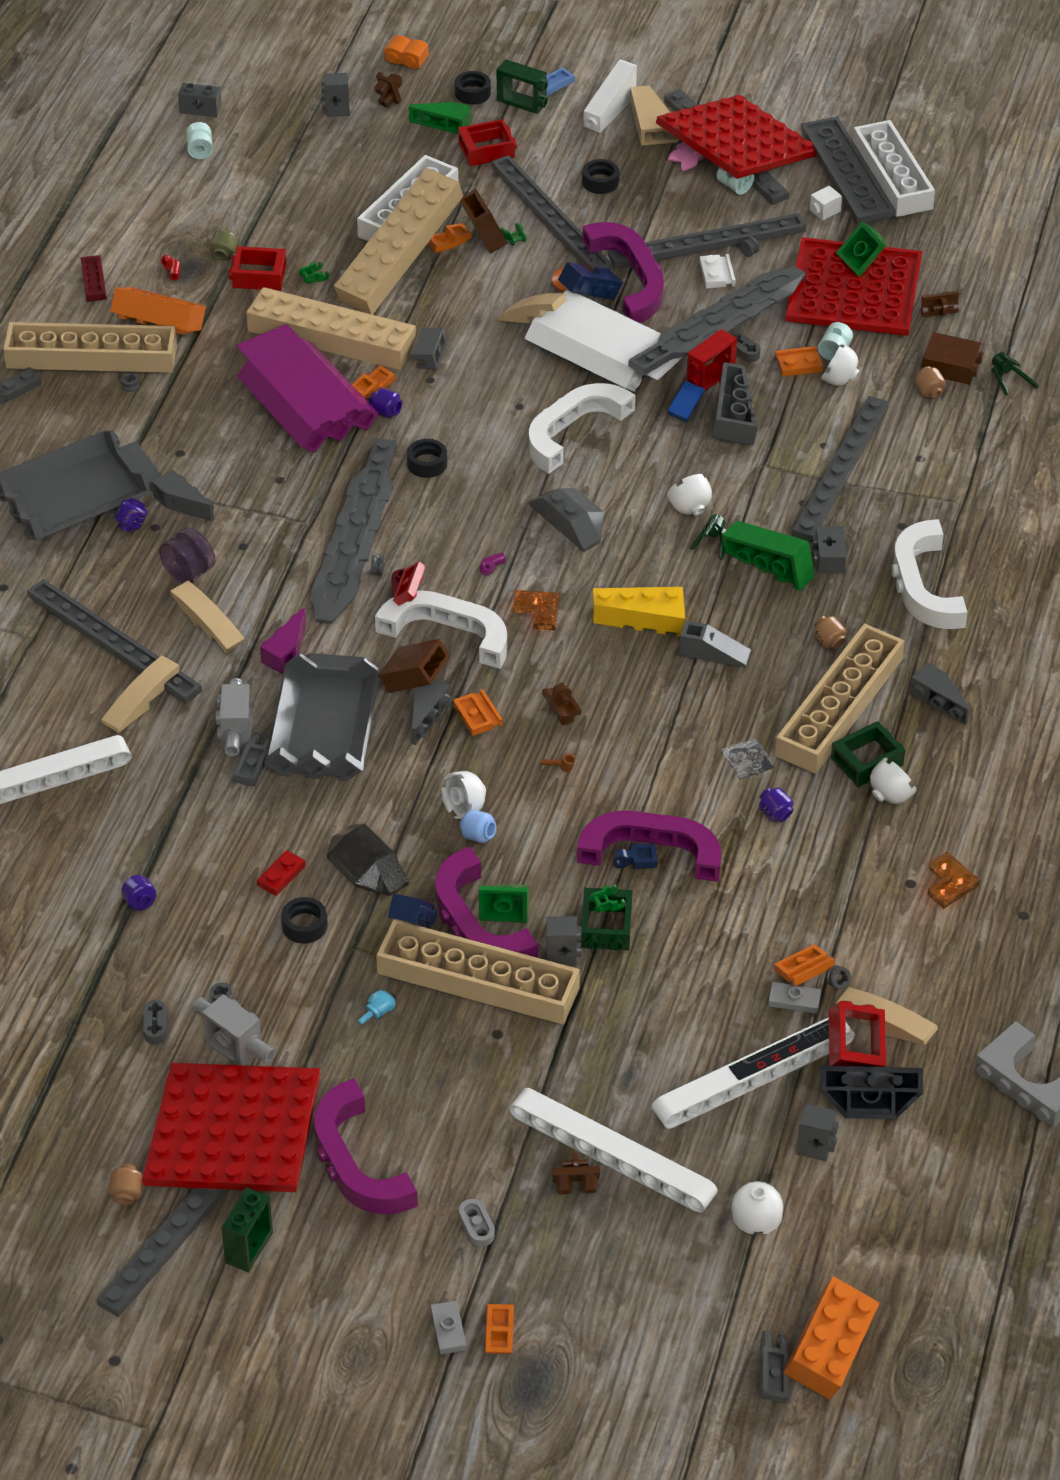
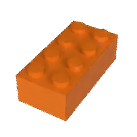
M115 287L110 312L117 313V317L121 319H136L137 323L155 324V326H176V333L193 334L194 331L202 329L206 306L133 287Z
M833 1276L823 1288L783 1373L831 1400L842 1386L880 1303Z

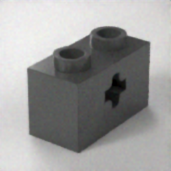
M348 73L324 74L325 82H321V94L325 93V97L322 98V109H326L327 117L350 116Z
M182 83L178 93L179 112L182 114L218 117L222 107L220 87Z
M817 526L816 535H812V548H816V551H813V563L818 565V573H845L846 550L843 526Z
M576 916L547 917V961L576 967V957H581V942H577L581 941V926H576Z
M805 1104L799 1124L797 1155L827 1162L829 1152L834 1153L837 1143L836 1135L839 1122L835 1121L836 1111Z

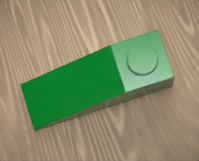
M456 102L410 104L409 122L458 134V127L469 126L472 122L471 106Z

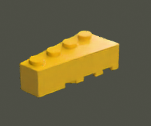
M683 587L593 588V623L621 628L624 625L632 626L634 630L643 631L644 628L657 630L656 633L658 634L672 632L677 633L676 636L680 637L685 623Z

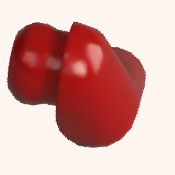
M167 254L163 255L160 258V263L166 270L170 271L169 277L171 280H178L180 277V262Z

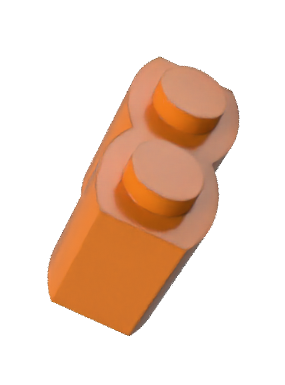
M395 35L384 48L385 60L389 63L403 64L408 68L418 69L429 56V46L422 40H410L405 36Z

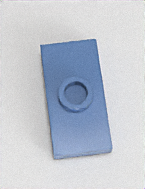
M563 67L547 75V96L575 82V76Z

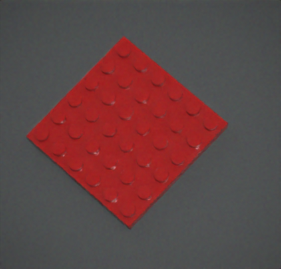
M742 95L722 98L714 102L657 116L656 120L657 125L736 179L816 157V150L811 141L804 139L798 132L792 131L784 123L774 119L771 114L765 113L757 105L747 101Z
M801 238L796 267L804 271L806 275L794 293L789 297L785 321L829 326L832 323L840 322L847 325L850 329L909 336L923 251L885 247L861 277H859L836 253L844 242Z
M171 1062L142 1178L143 1185L245 1190L247 1187L255 1191L297 1193L321 1078L320 1068Z

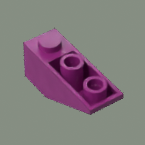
M302 608L297 614H294L285 625L277 629L273 636L262 643L260 647L261 663L283 674L285 663L299 654L307 625L306 609Z

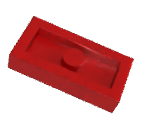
M420 561L403 571L393 599L398 606L407 601L411 602L417 596V588L423 579L422 575L425 566Z
M286 850L257 879V886L277 896L306 867L305 860Z

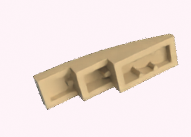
M564 293L534 295L511 305L497 319L504 322L530 323L535 317H542L548 311H555L567 300Z
M186 581L170 591L172 597L196 627L199 625L210 640L214 638L225 653L244 642L245 638L233 623L190 581Z
M161 655L118 697L101 719V723L118 733L149 710V702L164 691V683L179 672V665Z
M848 987L836 1002L838 1004L840 1001H851L855 1005L870 1004L874 1005L875 1008L884 1009L886 1036L925 1045L938 1029L936 1024L907 1008L874 994ZM860 1019L861 1023L870 1025V1020Z

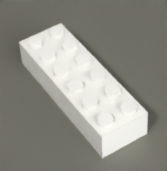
M891 120L854 127L853 142L893 205L895 216L899 217L932 210L935 189Z
M424 155L357 218L358 237L366 241L371 239L426 167L458 181V168Z

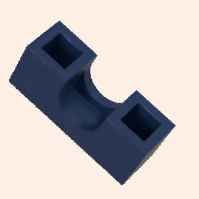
M571 262L566 263L558 278L572 293L612 300L615 299L623 284L609 269L595 267L593 272H590L581 264Z
M393 893L388 918L430 929L431 924L434 925L436 921L437 910H434L435 905L423 899Z

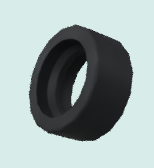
M467 71L456 77L455 97L462 103L470 105L480 104L491 96V80L483 72ZM468 86H478V87H481V88H479V89H466L465 87H468Z
M605 159L587 162L582 169L583 187L595 194H606L614 191L619 185V168L614 162ZM597 174H603V175H607V176H610V177L604 178V179H598V178H594V177H591V176L597 175Z
M420 439L408 447L407 467L414 475L422 478H431L440 475L447 468V449L440 441ZM425 454L438 457V459L431 462H422L416 458Z
M300 897L289 901L283 907L281 913L284 935L289 940L302 944L312 943L320 939L326 933L328 927L325 906L320 901L310 897ZM305 913L312 914L319 919L315 924L308 927L295 926L290 922L293 917Z

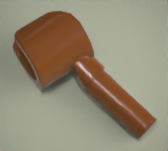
M565 754L562 760L542 759V765L560 766L564 772H570L574 766L575 756Z

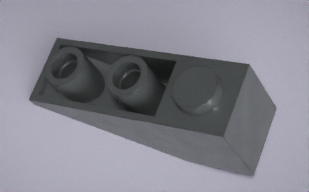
M174 470L152 481L154 498L167 509L210 521L214 520V505L209 498H205L196 487H192L183 476L178 475Z
M685 620L680 635L679 655L746 668L751 649L708 624Z
M927 662L911 677L910 694L930 704L935 709L944 712L954 720L967 725L970 711L969 705L947 673Z
M434 679L430 685L415 689L412 744L416 745L421 738H424L430 726L436 723L443 710L450 706L452 702L450 685Z

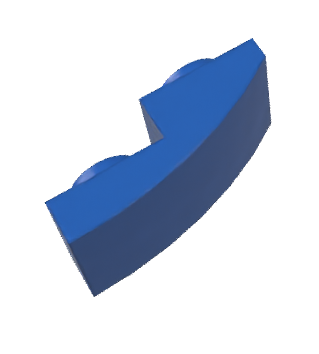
M686 381L672 402L668 414L688 422L694 408H697L705 389Z

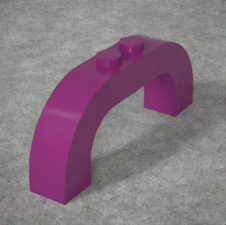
M597 222L583 226L582 241L589 253L592 254L602 250H615L622 253L629 260L644 287L639 293L623 298L622 311L624 315L638 323L652 317L661 306L664 288L662 269L660 264L656 263L652 250L648 249L638 233L622 224Z
M614 811L592 820L583 829L578 840L577 863L600 866L605 849L618 841L655 843L679 847L689 851L696 858L695 879L719 882L722 855L719 841L707 827L691 819L647 812Z
M469 846L448 857L440 866L435 883L436 904L441 921L444 924L447 923L450 927L451 935L538 958V943L527 928L510 935L491 934L481 927L459 895L458 891L464 885L481 878V861L472 848Z
M355 1078L333 1087L320 1100L314 1115L316 1152L320 1162H325L327 1165L326 1170L330 1181L336 1182L341 1193L350 1203L367 1212L396 1214L418 1207L417 1190L407 1172L389 1179L378 1180L364 1175L359 1170L340 1136L338 1128L348 1118L365 1112V1096Z

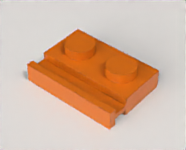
M816 346L778 350L775 353L782 377L823 372V363Z
M483 689L478 694L471 693L453 699V707L472 736L492 730L497 725L499 727L503 726V719Z
M813 944L775 963L774 968L777 974L788 982L791 981L795 987L835 966V960L833 957L829 958L825 951Z

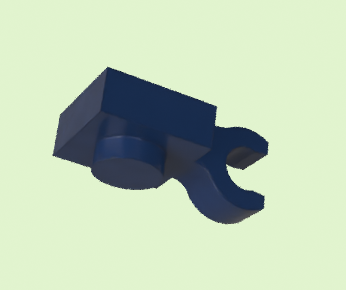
M655 843L631 844L630 850H615V868H624L629 864H633V869L657 868L658 860Z

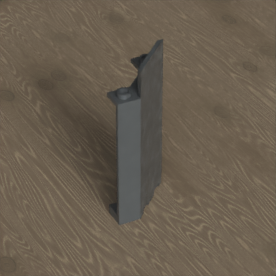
M104 430L0 472V500L2 502L7 501L10 506V514L17 524L22 522L26 529L24 533L28 539L38 540L120 506L123 500H129V498L138 499L150 494V489L153 488L152 481L162 475L137 442L119 447L120 441L114 431Z
M299 653L287 661L284 666L264 764L279 775L287 777L294 773L305 774V778L323 779L324 776L338 777L339 781H348L363 771L380 678L378 674L381 670L367 658L309 653L305 657Z

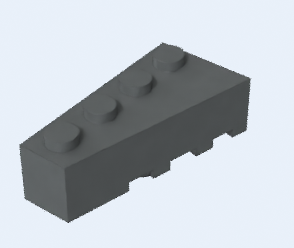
M723 363L712 438L754 445L758 423L755 421V410L752 408V397L748 390L749 384L745 366Z

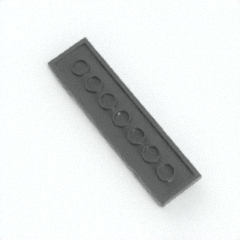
M839 117L801 123V131L806 139L813 143L816 156L837 191L842 195L843 201L857 224L894 217L895 209Z

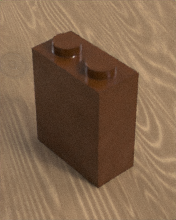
M477 189L464 195L460 202L490 254L508 244Z
M933 332L923 356L922 368L935 367L940 371L944 379L970 385L972 378L977 377L978 364H982L983 361L982 343Z
M440 639L398 647L378 676L389 693L430 685L451 656Z

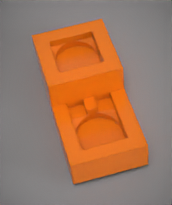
M463 223L445 226L444 233L434 234L427 244L435 253L442 252L472 238L473 234Z
M379 365L371 374L366 375L363 373L352 385L366 399L371 397L372 393L378 389L387 388L396 380V376L382 365Z
M487 1304L485 1353L512 1354L514 1305Z

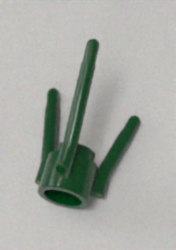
M1004 352L997 353L993 357L992 365L994 367L991 371L996 375L1005 395H1008L1009 392L1000 373L1006 374L1011 370L1015 371L1036 388L1039 387L1038 383L1016 367H1020L1021 364L1007 356Z
M717 514L711 515L707 524L704 525L702 531L690 546V549L693 550L703 537L708 535L710 537L720 536L719 559L723 560L724 546L722 534L726 531L724 528L725 519Z

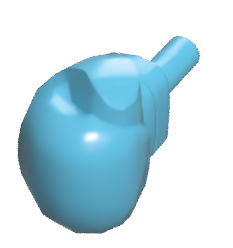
M385 990L372 993L367 1000L369 1004L366 1005V1010L368 1012L358 1020V1023L362 1025L372 1016L378 1019L386 1012L392 1011L396 1006L394 997Z

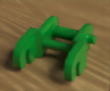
M518 222L515 223L517 231L511 234L503 227L500 228L506 241L508 240L512 246L520 240L526 242L527 235H525L523 227Z
M320 261L318 266L315 262L309 263V266L299 270V275L305 277L304 282L306 284L316 281L319 283L327 280L330 276L328 271L325 272V276L323 272H315L322 268Z
M609 885L602 887L601 891L594 892L589 896V900L596 904L595 911L597 913L607 910L613 912L622 909L626 905L624 899L620 900V904L617 900L612 901L608 899L607 896L617 892L618 888L616 885H613L612 889Z

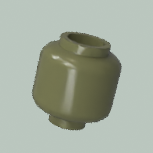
M230 230L216 231L210 243L212 255L221 261L232 258L238 246V239Z

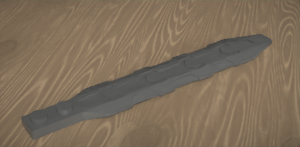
M792 266L759 275L749 281L746 286L720 298V301L712 306L698 311L683 323L674 325L662 332L656 344L629 359L628 367L645 376L671 359L688 356V352L720 329L729 333L734 327L747 319L756 317L764 309L791 296L806 273Z
M376 438L366 467L350 481L343 509L338 514L333 537L325 551L323 565L320 572L317 573L312 587L316 622L332 624L355 599L361 582L360 576L363 567L371 553L370 547L373 538L379 530L382 512L386 502L389 501L393 489L388 471L397 448V441Z

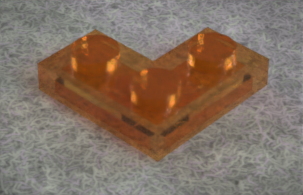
M515 590L513 612L535 613L533 629L556 631L560 593Z
M945 852L929 863V869L941 880L928 888L927 895L943 909L979 887L980 880L949 852Z

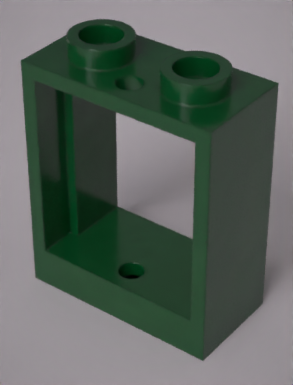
M507 59L496 69L498 102L538 114L542 108L546 107L548 103L547 72ZM512 79L533 85V97L513 91Z
M878 721L832 743L831 759L858 788L870 782L872 770L883 758H888L886 762L888 764L893 761L899 767L904 765V746L897 742L890 731L884 728ZM876 740L887 754L863 764L852 751Z
M584 887L581 948L629 950L633 890L618 889L616 893L607 896L609 900H617L619 904L621 903L620 900H625L626 905L622 909L613 911L625 913L624 930L588 928L589 911H595L596 907L595 902L589 900V896L594 892L601 891L602 888Z
M247 1187L221 1227L225 1264L248 1273L250 1272L273 1234L270 1196Z

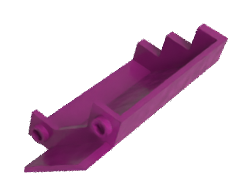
M288 324L236 345L248 358V361L237 374V377L304 449L315 453L327 436L342 441L353 425L367 430L379 414L313 343L300 338Z

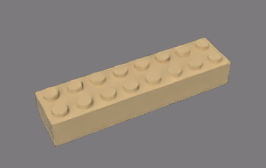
M426 167L334 285L339 301L373 315L463 198L459 182Z
M265 287L262 288L246 312L249 332L261 335L288 324L300 338L313 343L319 350L397 370L403 368L416 343L415 325Z
M9 322L3 349L6 369H26L30 367L36 370L173 373L177 351L176 326Z
M864 623L776 737L775 756L816 774L831 755L832 743L847 734L903 660L905 640Z
M393 920L376 955L377 974L563 1025L580 988V969L398 920Z

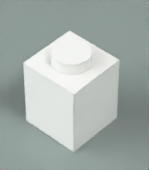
M830 186L811 194L810 211L823 221L841 212L842 195Z

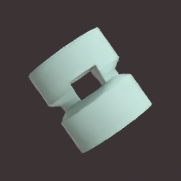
M195 122L191 124L186 130L188 153L195 159L208 158L213 152L211 129L206 123Z
M719 167L717 180L735 193L742 195L751 188L754 182V174L736 179Z
M832 323L827 328L818 345V352L824 359L831 361L841 343L849 346L853 338V332L843 323Z

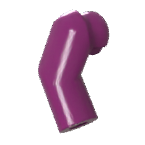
M504 553L484 557L479 566L480 572L483 575H490L496 565L506 563Z

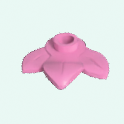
M683 142L676 145L677 150L670 153L668 161L681 162L682 171H686L695 167L698 161L703 160L705 157Z

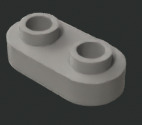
M476 1199L463 1201L459 1206V1219L472 1244L480 1247L491 1244L495 1238V1228L485 1206Z

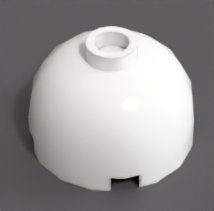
M841 343L821 380L833 386L845 385L849 379L854 381L860 371L856 368L859 361L855 351Z
M702 474L682 479L683 484L678 487L674 484L668 490L667 497L676 511L685 515L696 516L702 514L712 498L710 484Z
M885 757L874 767L870 775L871 786L874 789L872 794L880 802L883 800L890 804L905 802L917 792L916 787L911 788L908 784L911 781L909 776L893 761L890 764L886 763L888 758Z
M468 771L448 773L444 777L443 781H446V787L442 788V798L447 811L450 813L453 810L457 816L454 818L462 819L469 811H479L483 807L486 788L477 775Z
M755 1181L747 1183L739 1188L734 1195L731 1207L733 1222L739 1229L748 1234L762 1231V1234L770 1233L782 1221L783 1202L781 1195L773 1186L765 1182Z

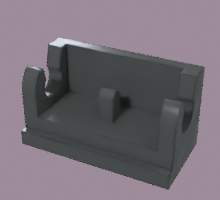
M421 328L411 353L412 359H421L425 362L417 363V368L437 371L447 346L443 328Z

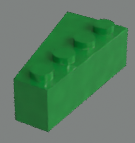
M737 520L722 534L725 553L748 565L750 563L755 564L758 570L765 574L768 571L777 576V580L783 583L788 581L794 584L793 588L801 591L815 577L809 541Z

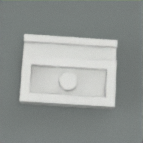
M726 254L725 257H720V255L700 256L699 263L706 289L726 287V284L735 286V276L729 254Z

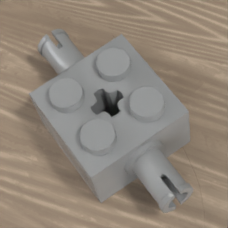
M233 678L229 680L228 684H222L221 694H217V708H220V710L216 711V725L221 726L217 728L218 741L222 740L223 750H225V754L228 756H236L240 750H244L247 742L249 743L252 733L250 684H243L242 680Z
M223 994L212 1004L203 997L195 1001L193 1011L203 1017L205 1043L235 1065H247L256 1056L265 1063H269L275 1057L276 1050L261 1041L259 1018L254 1013H249L243 1009L236 1000H231Z

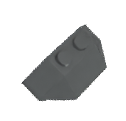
M558 488L545 492L529 501V505L581 551L585 552L601 543L604 512L578 489Z

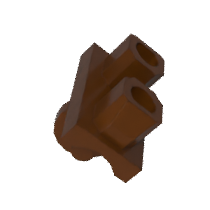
M378 72L376 75L378 83L373 88L380 95L378 99L379 104L386 108H389L393 102L399 105L402 101L398 91L403 82L401 76L390 74L388 77H384L381 72Z
M948 291L922 295V316H946L949 313L959 312V292Z
M563 682L555 685L553 688L542 689V695L558 717L560 723L567 725L574 722L575 716L581 714V708L572 697L570 688L565 686Z
M572 1152V1159L562 1160V1166L565 1168H553L552 1180L553 1183H556L559 1195L571 1194L572 1182L576 1181L582 1182V1193H596L597 1180L600 1177V1166H588V1158L578 1159V1152Z

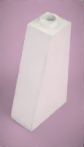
M621 59L617 62L585 108L583 127L601 133L630 103V88L636 87L637 65Z

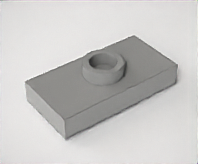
M772 982L768 1006L817 1014L821 989L803 986L794 987L790 984Z
M457 1301L431 1305V1314L440 1355L466 1351V1341Z

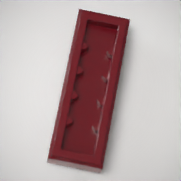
M101 255L80 257L86 302L107 300Z

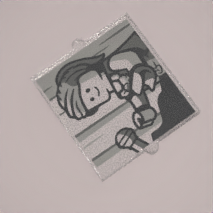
M757 738L742 743L737 742L736 745L722 749V754L739 780L753 775L758 776L759 773L774 769L773 762Z

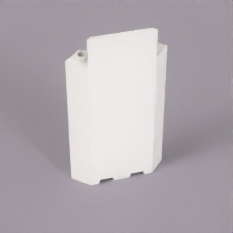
M568 289L564 292L567 301L558 309L548 311L544 316L533 319L524 339L631 391H635L640 385L642 375L628 367L629 359L656 344L661 334L580 294L572 293ZM682 357L671 359L646 375L659 380Z

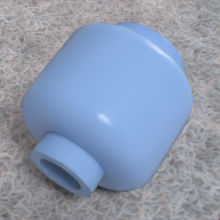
M471 810L460 821L462 835L467 840L485 843L496 833V823L489 813Z

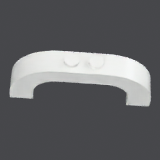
M604 383L588 384L570 391L550 407L544 409L532 421L529 428V454L531 459L540 469L550 474L563 464L564 447L551 440L553 436L589 412H605L622 421L635 411V394L625 388Z
M939 519L922 521L909 526L897 538L892 564V576L897 578L896 589L898 593H901L905 607L916 619L927 625L943 629L966 628L967 609L963 596L943 598L929 593L923 586L915 557L920 553L942 550L943 531Z
M417 591V596L411 602L407 601L400 606L393 601L394 597L381 606L375 615V629L380 634L397 638L402 628L409 622L426 619L479 635L483 639L479 646V663L501 669L507 656V630L504 622L492 610L472 602L436 592Z

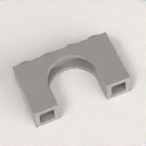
M1015 1021L977 1055L975 1071L982 1078L997 1086L1002 1093H1006L1016 1100L1021 1107L1027 1108L1035 1114L1040 1121L1046 1122L1054 1128L1060 1122V1077L1050 1083L1037 1084L1025 1080L1017 1073L1015 1066L1033 1051L1035 1035Z

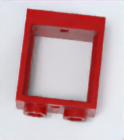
M503 119L458 127V144L469 166L490 163L508 155L511 158H515L517 141L515 137L512 138L511 129L509 126H506ZM499 138L502 142L476 147L474 144Z
M237 246L236 254L232 255L233 267L229 268V280H232L233 288L262 290L265 287L281 291L287 267L286 249ZM241 264L274 266L273 271L241 270Z
M720 329L688 352L686 381L704 388L705 392L717 384L720 380L723 363L736 364L737 338ZM714 358V361L705 367V364Z
M840 1001L829 1009V1066L886 1067L884 1009L875 1008L874 1005L870 1004L855 1005L851 1001ZM846 1017L870 1020L871 1055L846 1051Z

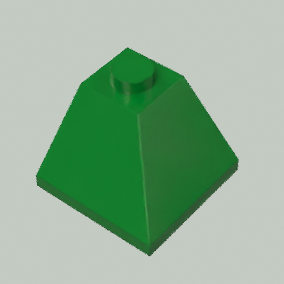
M861 222L836 253L861 277L887 246V242L874 228Z
M500 884L479 886V921L528 922L529 885Z

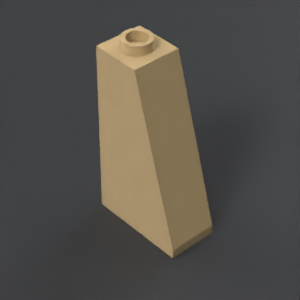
M650 86L631 87L630 104L640 144L652 145L679 142L678 138L656 124L657 116L670 113V111Z

